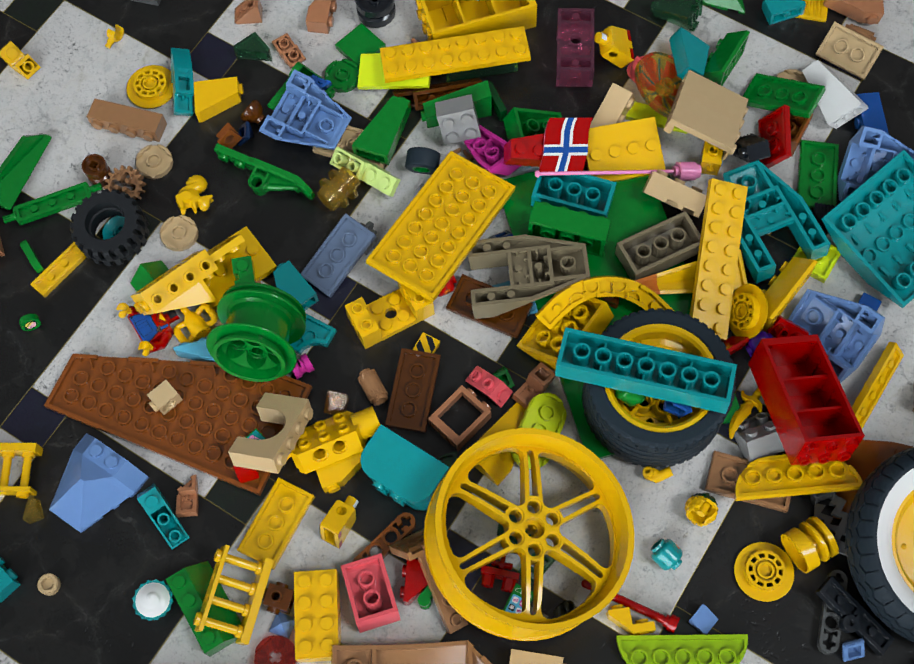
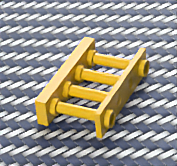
M0 443V456L4 458L0 478V495H16L17 498L23 499L29 498V496H37V491L28 486L32 459L35 456H42L43 448L37 443ZM15 456H22L24 459L20 486H8L12 459Z
M224 545L217 549L214 561L216 564L201 611L196 613L193 625H196L194 631L201 632L204 626L234 634V637L237 638L236 644L249 645L274 560L264 558L257 563L227 554L230 546ZM224 563L254 571V574H256L254 583L251 582L249 584L221 575ZM218 583L247 592L250 595L248 603L243 605L214 596ZM211 604L241 613V616H243L241 625L235 626L207 617Z

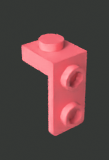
M476 366L465 380L468 384L488 396L500 408H502L513 393L502 380L479 366Z

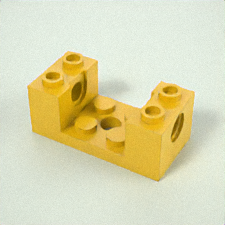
M398 282L399 289L367 305L361 297L345 305V310L361 343L367 349L434 315L433 302ZM388 311L396 312L394 318H387L385 315Z

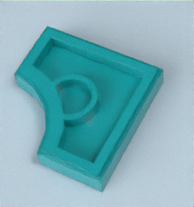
M306 314V330L300 340L290 345L295 353L299 355L305 349L312 346L328 347L337 330Z

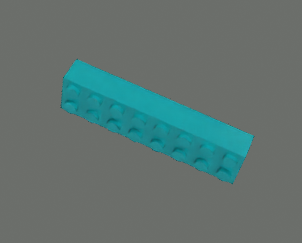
M565 327L556 363L555 376L726 414L731 401L737 364Z

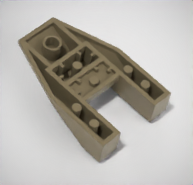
M517 235L478 240L468 254L471 270L509 266V286L471 290L474 319L498 316L556 293L575 282L590 278L585 243L532 235Z

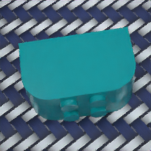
M382 424L378 427L361 454L362 469L373 481L372 485L385 496L389 493V496L402 507L406 504L420 511L427 510L434 491L450 469L449 466Z

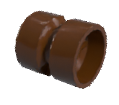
M99 154L87 156L81 165L92 185L101 183L102 187L107 186L108 183L105 182V179H110L108 173H112L105 159Z

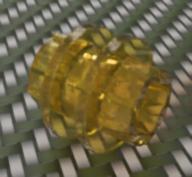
M343 166L339 171L331 169L328 172L330 180L322 178L319 181L321 189L317 192V196L326 207L333 211L339 206L346 208L349 205L347 197L355 199L358 196L356 189L360 185V181L351 170Z

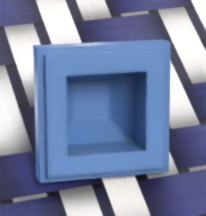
M279 612V615L275 616L269 632L289 640L295 626V618Z
M863 638L847 640L842 643L844 662L865 657Z

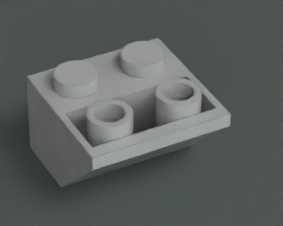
M760 412L753 417L745 419L734 434L742 455L750 463L756 459L773 456L785 451L768 412Z

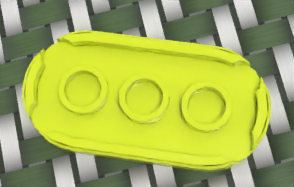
M552 393L536 395L529 401L518 428H537L560 434L567 417L563 401ZM511 452L514 461L520 466L519 456ZM528 455V467L531 470L530 456ZM538 457L540 467L546 465L550 460L546 457Z

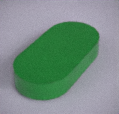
M26 239L20 242V246L37 273L44 271L43 265Z

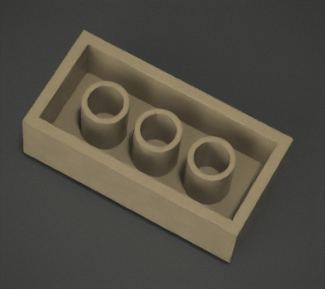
M685 211L618 242L615 254L631 280H638L660 273L698 255L701 235Z

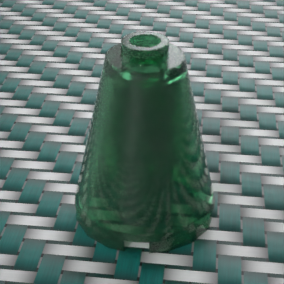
M655 0L651 4V12H653L655 17L694 32L699 25V21L696 20L702 14L703 0Z

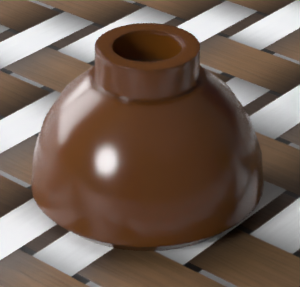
M253 100L240 116L244 122H256L257 124L265 117L262 105L258 100Z

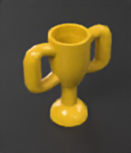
M208 303L201 304L195 312L190 311L188 307L180 308L184 315V321L177 324L173 332L180 343L198 341L209 334L211 331L210 326H213L218 321V314ZM203 310L207 312L211 320L205 321L200 316ZM187 327L191 333L188 339L182 333L181 328Z

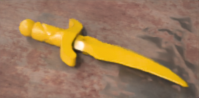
M759 388L751 396L746 395L744 390L741 391V398L744 403L740 404V409L734 413L730 421V439H733L740 424L751 414L753 406L757 407L759 412H762V403L759 401L762 395Z

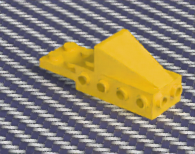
M239 234L226 239L208 253L205 249L192 253L132 294L130 297L135 302V309L138 313L145 316L214 302L216 298L205 282L215 276L213 272L218 269L216 264L226 258L224 255L234 253L240 249V244L245 240Z

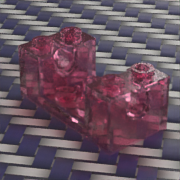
M558 8L556 86L592 87L594 77V9ZM579 39L581 42L575 44L572 43L571 40Z

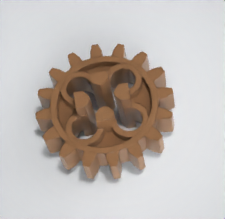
M121 165L120 170L114 168V174L108 173L110 179H105L108 185L104 186V189H108L110 192L113 189L129 194L134 199H142L140 193H145L142 187L146 186V183L141 181L144 179V176L139 174L140 172L137 169L133 170L131 166H128L126 169L125 166ZM118 181L125 186L128 184L131 187L135 188V190L132 191L125 186L120 187L119 185L115 184V182Z

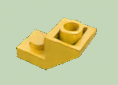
M9 41L0 49V57L27 80L41 68L29 54H23L12 41Z
M622 604L611 606V610H608L606 613L609 620L630 635L650 634L656 630L655 622H648V619H639L633 624L630 608H624Z

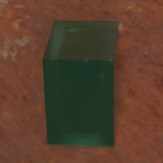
M256 32L234 45L237 59L272 61L269 47Z

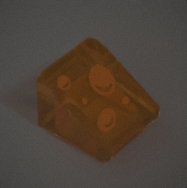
M328 390L324 413L335 415L339 412H345L349 400L348 395Z

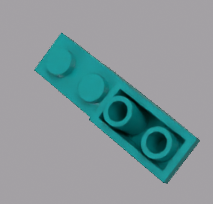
M171 48L173 115L192 116L194 83L190 50Z

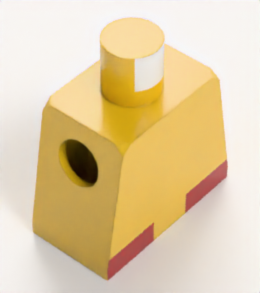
M609 26L602 32L595 34L594 41L599 44L600 54L603 58L621 69L634 61L629 30Z
M348 496L344 502L336 500L320 523L322 540L340 549L356 521L355 507L359 503L356 498Z

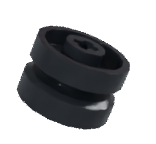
M355 0L359 20L371 28H380L388 25L395 17V0Z

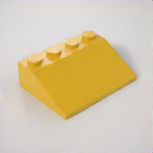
M590 298L566 313L551 330L537 318L516 346L555 371L565 327L601 335L614 315L607 302Z

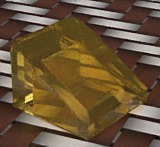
M33 495L28 497L23 515V520L29 524L44 519L40 500Z

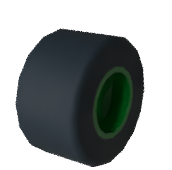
M412 147L407 150L405 167L409 171L431 175L438 168L440 153L436 150L426 147Z

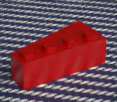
M544 133L510 139L504 145V164L540 167L543 156Z

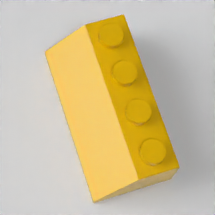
M793 257L790 262L785 261L779 269L781 271L779 276L774 275L768 283L770 285L768 290H762L768 303V316L761 331L767 333L768 328L774 324L777 317L781 315L809 279L818 263L816 260Z

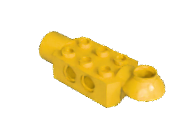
M368 407L356 413L350 411L339 412L328 419L317 421L313 425L306 427L287 460L292 457L296 468L301 473L307 474L363 451L368 438H371L380 426L373 407Z

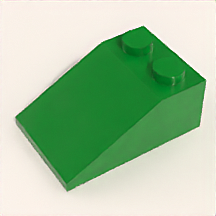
M513 107L503 119L508 141L514 138L543 134L549 118H562L561 112Z

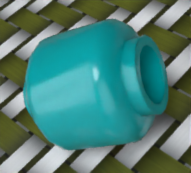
M661 538L652 546L651 558L663 570L671 568L675 570L681 565L683 551L671 539L664 540Z

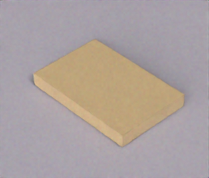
M834 21L815 55L865 80L884 46Z

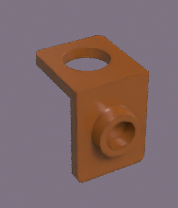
M227 123L216 135L219 138L217 142L230 149L242 139L230 123Z

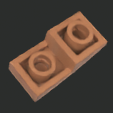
M288 33L272 41V45L290 69L298 61L302 63L306 60Z

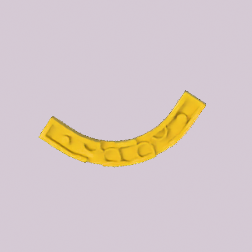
M595 276L565 287L555 294L535 316L551 330L571 309L594 297H621L639 305L645 311L652 308L654 310H657V308H663V310L673 309L654 291L637 281L619 276Z

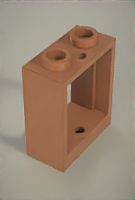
M461 385L428 418V422L437 433L459 451L491 419V407L485 401L480 402L472 389H466ZM463 396L482 414L458 436L440 417Z

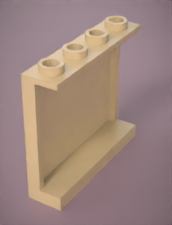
M688 70L680 83L663 131L670 134L674 127H677L724 150L722 160H725L728 155L734 153L737 147L735 143L741 134L739 130L745 122L743 118L749 109L746 107L749 99Z

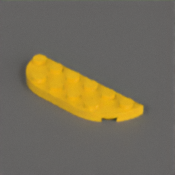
M786 454L766 456L748 464L739 475L735 487V501L858 490L863 481L851 465L848 466L839 460L829 461L824 464L810 463L801 466L791 465Z

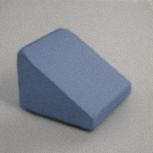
M702 604L688 623L703 635H707L719 619L707 606Z

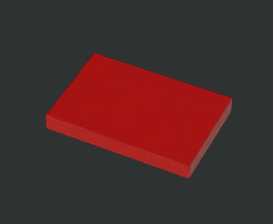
M784 104L758 120L759 137L768 140L771 154L770 157L759 161L768 169L791 157L790 106Z

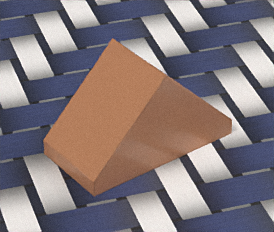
M244 0L235 8V24L262 23V5L260 0Z

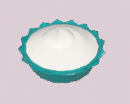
M157 579L153 581L147 580L146 583L140 584L132 598L134 602L132 607L135 609V614L140 615L141 619H147L148 621L158 620L171 609L173 593L164 581Z

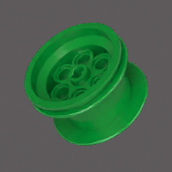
M242 283L227 289L217 305V314L223 325L212 329L206 338L207 350L215 362L227 373L240 379L254 382L272 381L293 371L297 363V356L290 344L300 340L306 330V312L299 301L279 288L261 283Z

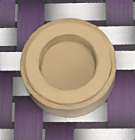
M51 573L41 576L37 583L38 590L47 596L56 594L61 586L60 579Z

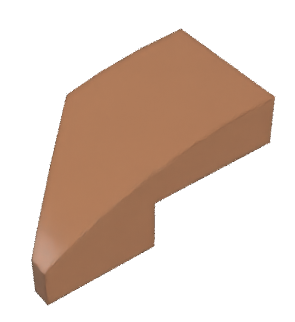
M196 474L190 477L191 480L186 485L180 486L177 489L179 493L176 499L177 518L198 516V478Z

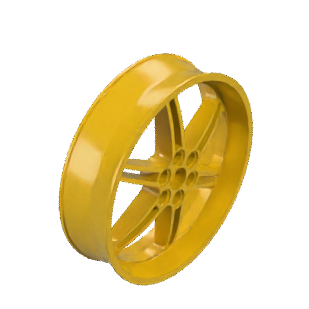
M516 428L500 431L479 440L465 450L454 462L448 473L438 484L428 505L424 522V549L430 573L438 589L451 607L464 619L481 630L498 637L517 641H538L553 638L572 630L599 613L617 595L628 575L633 559L634 524L629 503L620 483L606 464L592 451L579 442L556 432L537 428ZM507 451L516 453L520 459V506L471 482L468 479L469 472L476 465L496 454ZM528 455L530 456L533 496H530ZM538 457H546L564 466L577 476L590 491L556 507H546L543 503ZM451 497L463 499L501 524L504 528V533L464 557L455 556L450 548L446 530L448 500ZM588 498H595L596 501L563 517L561 511ZM527 506H532L535 510V513H531L528 510ZM593 508H598L603 513L609 534L610 557L608 567L603 568L583 550L561 535L560 526ZM509 515H514L517 523L512 522ZM546 517L553 521V525L547 523ZM509 536L515 537L517 544H513ZM546 538L552 540L554 544L553 547L547 544ZM498 543L501 544L503 550L466 569L460 568V565ZM528 548H532L536 556L530 555ZM509 553L518 554L521 558V613L516 614L500 610L477 597L467 588L465 584L466 575ZM544 555L552 557L591 583V593L580 606L554 619L543 617L541 612ZM531 565H534L533 614L531 615Z

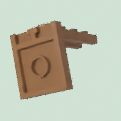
M424 528L390 545L389 549L393 555L409 561L418 558L446 631L452 634L468 625V621L454 610L443 597L430 573L424 549Z

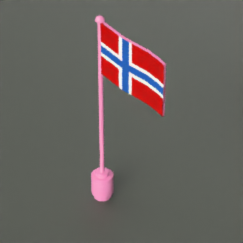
M549 118L544 132L543 156L539 170L535 171V176L539 178V176L650 174L651 171L657 172V170L583 171L588 153L589 129L593 118ZM691 161L676 162L672 169L661 171L672 173L674 178L676 177L682 181H692L700 178L702 169L699 163Z

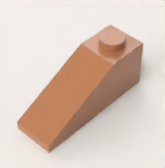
M825 0L823 3L825 7L859 23L878 24L884 15L883 0Z

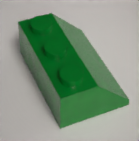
M747 30L727 33L724 39L720 38L716 45L717 50L715 53L711 52L707 59L708 63L703 77L723 86L743 55L750 32Z

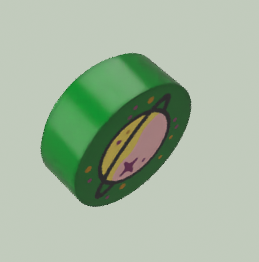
M26 314L19 320L20 327L24 331L37 329L41 324L39 316L36 314Z

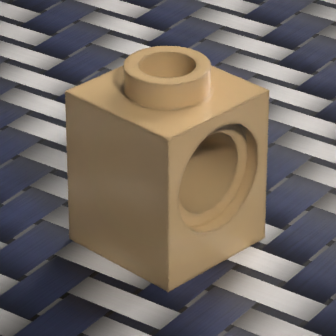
M167 380L147 394L151 400L148 404L155 412L160 410L163 415L183 400Z

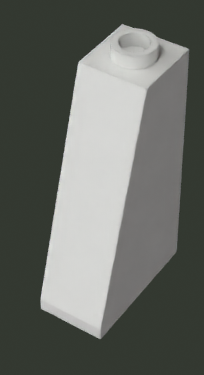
M813 61L802 70L808 83L825 86L826 91L818 105L829 126L837 129L869 109L821 61Z

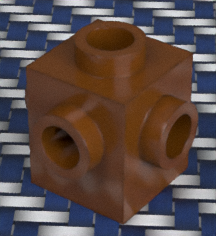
M276 582V585L270 583L269 587L265 589L262 604L267 607L266 611L279 615V612L290 614L294 603V590L288 589L289 586L281 582Z

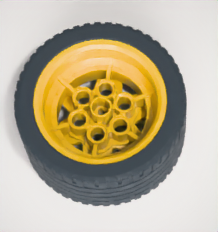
M652 308L646 311L639 310L637 313L632 312L628 316L625 315L620 320L613 322V325H609L606 331H603L601 334L733 363L724 342L720 341L721 338L715 335V332L707 327L708 325L699 322V319L695 317L692 318L689 314H682L680 311L675 312L671 309L663 310V308H657V310H654ZM736 377L734 379L730 405L726 414L691 406L692 412L678 419V416L659 408V405L664 404L665 400L646 396L647 406H641L640 404L631 407L625 406L622 401L615 397L614 389L583 383L582 405L584 415L596 439L600 440V444L608 448L607 450L610 453H614L616 457L623 458L624 461L632 462V464L637 466L639 464L642 467H671L677 463H684L685 460L688 461L693 456H697L712 442L734 401Z

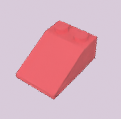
M382 553L341 565L359 633L401 620Z

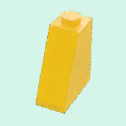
M237 77L194 82L195 114L199 123L241 102V95L244 94L243 84H239Z

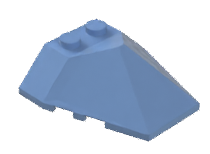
M294 69L286 82L285 93L272 115H267L259 132L279 141L335 150L352 117L334 102L324 90L320 89L311 77Z
M862 126L849 141L839 171V201L846 199L901 151L905 150L914 160V150L908 148L881 129Z
M807 289L788 318L794 324L807 330L809 335L818 334L840 383L851 375L863 362L881 336L885 321L884 316L869 306Z
M86 433L72 451L49 510L82 533L102 519L103 515L110 510L119 507V504L124 500L137 494L149 477L101 441Z

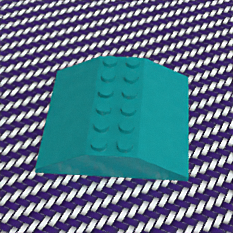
M903 150L821 219L842 257L868 285L901 308L914 299V160Z

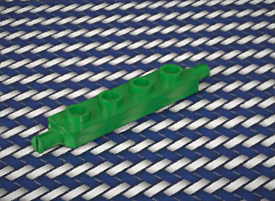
M83 182L14 206L13 213L2 216L5 224L16 220L20 225H24L70 209L78 204L81 205L85 197L89 198L92 196V193L103 190L101 183L89 186L87 182Z

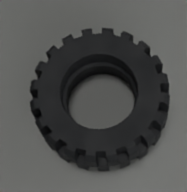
M108 189L101 190V193L96 191L91 194V197H85L82 200L83 203L76 206V213H73L71 216L73 223H70V231L76 246L88 259L99 265L103 263L106 266H113V263L121 265L124 263V260H132L134 254L138 255L142 251L140 249L141 246H145L147 242L145 237L149 236V229L147 228L149 226L148 219L137 201L130 197L129 194L115 189L111 192ZM112 216L125 217L124 226L116 236L106 240L95 239L97 227L103 220Z

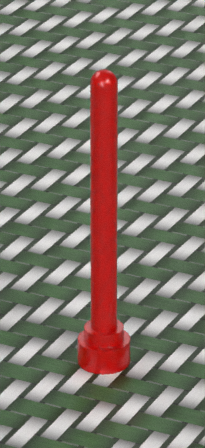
M586 579L582 580V587L591 591V583ZM617 594L612 599V601L629 607L631 610L662 623L667 631L674 634L680 617L674 614L672 616L668 614L665 616L620 594Z

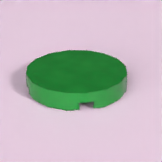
M342 59V61L337 62L336 60L327 66L325 80L331 81L332 85L335 86L334 91L347 93L354 90L358 85L359 67L353 61Z

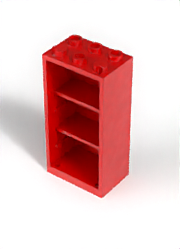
M818 334L761 339L748 364L790 464L805 466L810 463L824 464L829 461L839 460L843 462L850 459L865 435Z

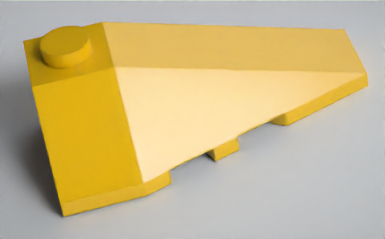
M516 402L479 440L500 431L518 428L526 409ZM507 451L485 459L476 465L475 468L499 486L511 472L515 461L511 451Z

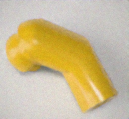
M646 466L642 470L643 477L654 483H659L674 476L669 466L662 470Z

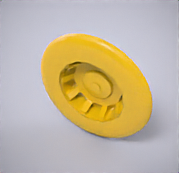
M159 65L140 68L128 80L126 89L129 99L135 105L147 109L157 108L166 104L173 97L171 71Z
M744 284L733 293L729 327L734 335L751 339L761 332L766 323L768 303L764 292L758 286Z
M766 542L753 543L746 546L736 558L734 565L735 578L739 587L749 597L758 601L770 602L782 598L791 589L794 581V567L789 556L778 546Z

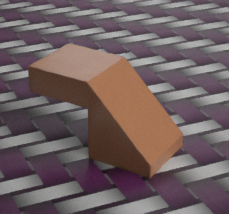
M540 362L529 373L526 382L513 394L512 399L526 409L533 397L545 392L556 377L555 372Z

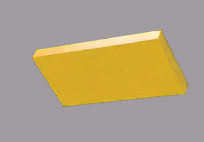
M278 477L237 551L257 562L264 558L274 560L272 570H274L315 496Z

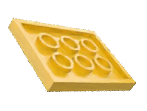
M655 117L590 128L586 157L588 171L666 170ZM605 174L591 176L618 182L645 177L650 174Z
M247 226L230 236L233 237L241 234L245 240L240 244L241 248L234 253L224 255L226 258L216 264L218 269L213 272L215 276L205 282L216 298L214 302L208 303L215 311L224 292L235 285L234 281H236V278L233 274L231 259L251 256L254 263L256 281L263 280L276 270L277 265Z

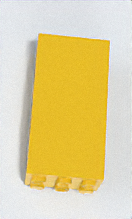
M415 0L418 9L416 10L419 21L422 20L423 24L421 26L424 35L427 34V41L524 26L525 30L536 27L537 3L535 0Z

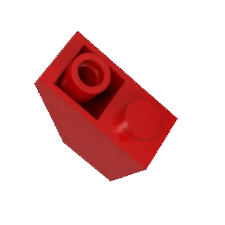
M418 559L407 560V565L402 567V578H405V586L400 588V599H403L404 605H410L428 586Z

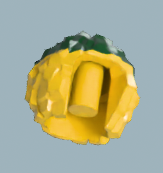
M704 492L692 495L685 503L686 517L693 524H697L700 527L712 523L716 520L719 510L716 499L710 496L709 493Z

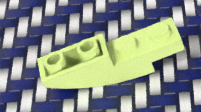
M336 147L329 163L391 197L394 196L400 183V179L390 174L389 171L340 147Z

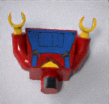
M119 303L116 310H123L118 314L120 318H125L127 314L129 315L128 319L141 339L138 350L144 349L143 356H148L151 352L165 349L174 335L170 324L180 319L175 310H170L165 314L160 312L144 316L138 313L134 306H128L126 303Z

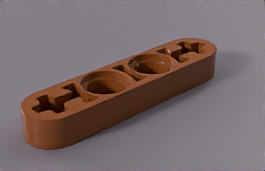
M408 512L400 514L352 562L364 559L366 554L370 557L371 549L376 546L382 549V557L384 559L391 552L389 549L390 545L406 538L416 526L414 516ZM410 518L411 525L409 527L405 525L401 529L403 534L400 535L395 526L397 525L400 528L403 525L402 519L408 520ZM395 532L397 534L396 541L392 543L387 542L385 539L387 533Z

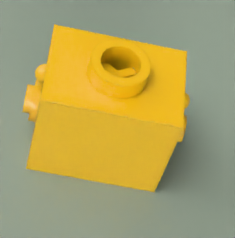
M704 141L700 159L701 173L717 176L723 163L722 156L724 150Z

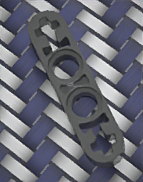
M834 570L827 575V577L832 576L833 578L837 575L838 580L842 581L839 584L847 591L848 579L843 571ZM823 601L817 648L821 653L830 655L836 652L839 647L841 635L839 627L840 617ZM827 617H833L836 620L837 625L834 629L826 626L825 619ZM827 633H835V635L830 636L829 640L833 647L827 650L826 645L823 644L828 639Z

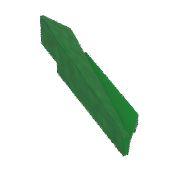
M39 133V135H23L0 166V208L7 210L12 208L52 139L50 135Z

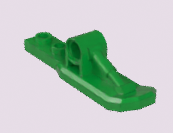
M218 143L216 144L214 151L221 161L226 163L230 161L240 169L247 168L252 170L248 184L256 195L263 196L269 191L295 190V192H301L310 200L314 199V192L299 176L257 158L249 157ZM262 182L259 187H255L257 183Z

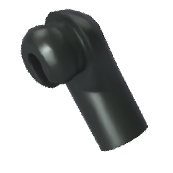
M571 600L562 601L554 609V618L574 610V602Z

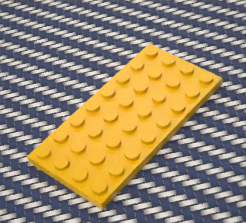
M450 151L368 256L366 264L434 302L514 193L516 186Z

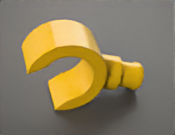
M117 24L115 25V32L109 28L107 30L108 40L105 46L109 49L114 42H119L124 35V28Z

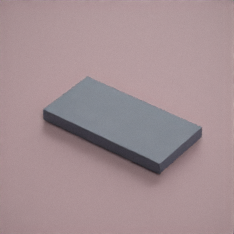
M345 213L301 272L302 277L331 298L376 238V235Z

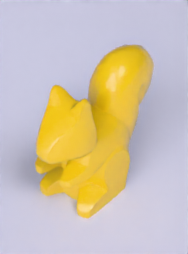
M193 175L186 181V186L181 188L178 194L175 195L182 215L186 214V209L192 208L195 214H197L198 207L201 211H207L210 204L214 201L212 199L213 195H199L206 190L208 184L203 176Z

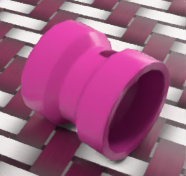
M306 353L300 355L292 371L296 379L301 378L306 372L314 371V367Z

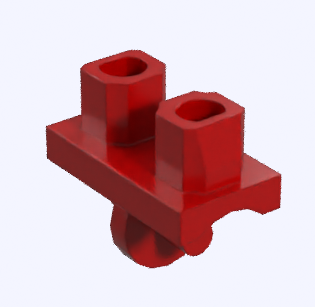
M780 315L767 330L768 333H771L776 338L809 335L807 330Z
M503 556L501 561L495 560L491 564V566L499 568L481 567L482 586L493 588L495 578L503 580L501 590L512 593L515 584L519 581L520 573L504 570H512L513 564L506 563V556Z

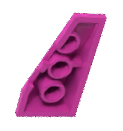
M479 125L481 137L463 141L478 165L490 173L509 176L521 167L504 164V145L507 141Z

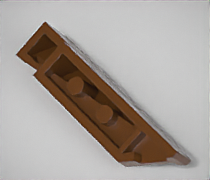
M480 78L432 84L430 88L392 90L393 96L404 97L410 100L411 108L415 107V110H422L423 103L480 83L482 80Z

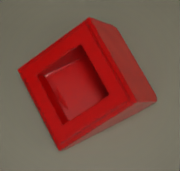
M233 465L240 483L259 478L258 470Z

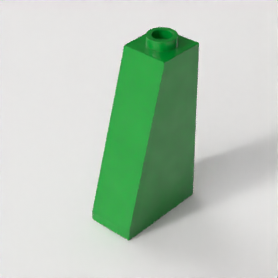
M488 80L423 103V111H420L422 122L426 121L427 128L439 126L435 102L472 94L477 117L492 116V96Z
M392 96L352 145L353 154L389 165L411 112L410 100L404 97Z

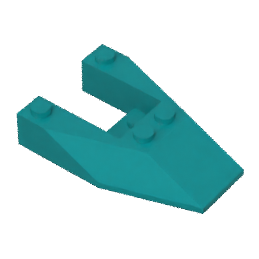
M759 160L723 173V181L748 187L739 249H741L746 267L755 283L773 277L776 269L774 260L760 236L788 226L807 259L816 260L828 254L831 243L803 197Z

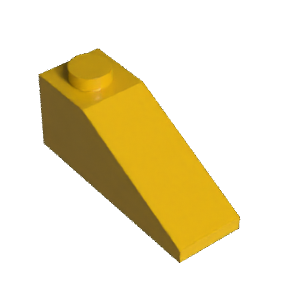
M362 451L316 470L325 493L339 491L340 487L345 486L361 469Z

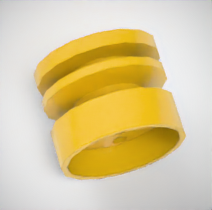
M815 516L809 517L806 522H801L799 529L793 527L781 535V542L787 555L795 566L806 574L820 566V560L826 562L830 557L833 558L839 554V548L833 534Z

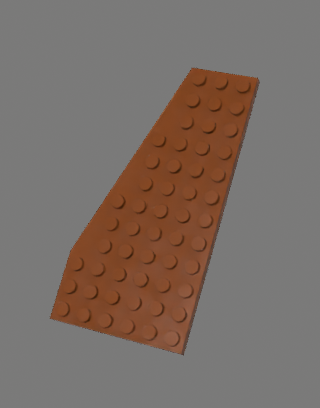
M72 354L44 406L59 414L261 496L271 472L258 470V479L240 483L228 451L237 437L246 438L254 429H257L268 439L277 435L284 428L282 424L261 421L256 406L265 392L307 399L312 386L286 375L267 382L248 381L227 373L216 362L190 360V362L159 360L158 358H119L90 354ZM167 380L183 400L163 415L160 410L155 412L148 404L151 400L147 394Z

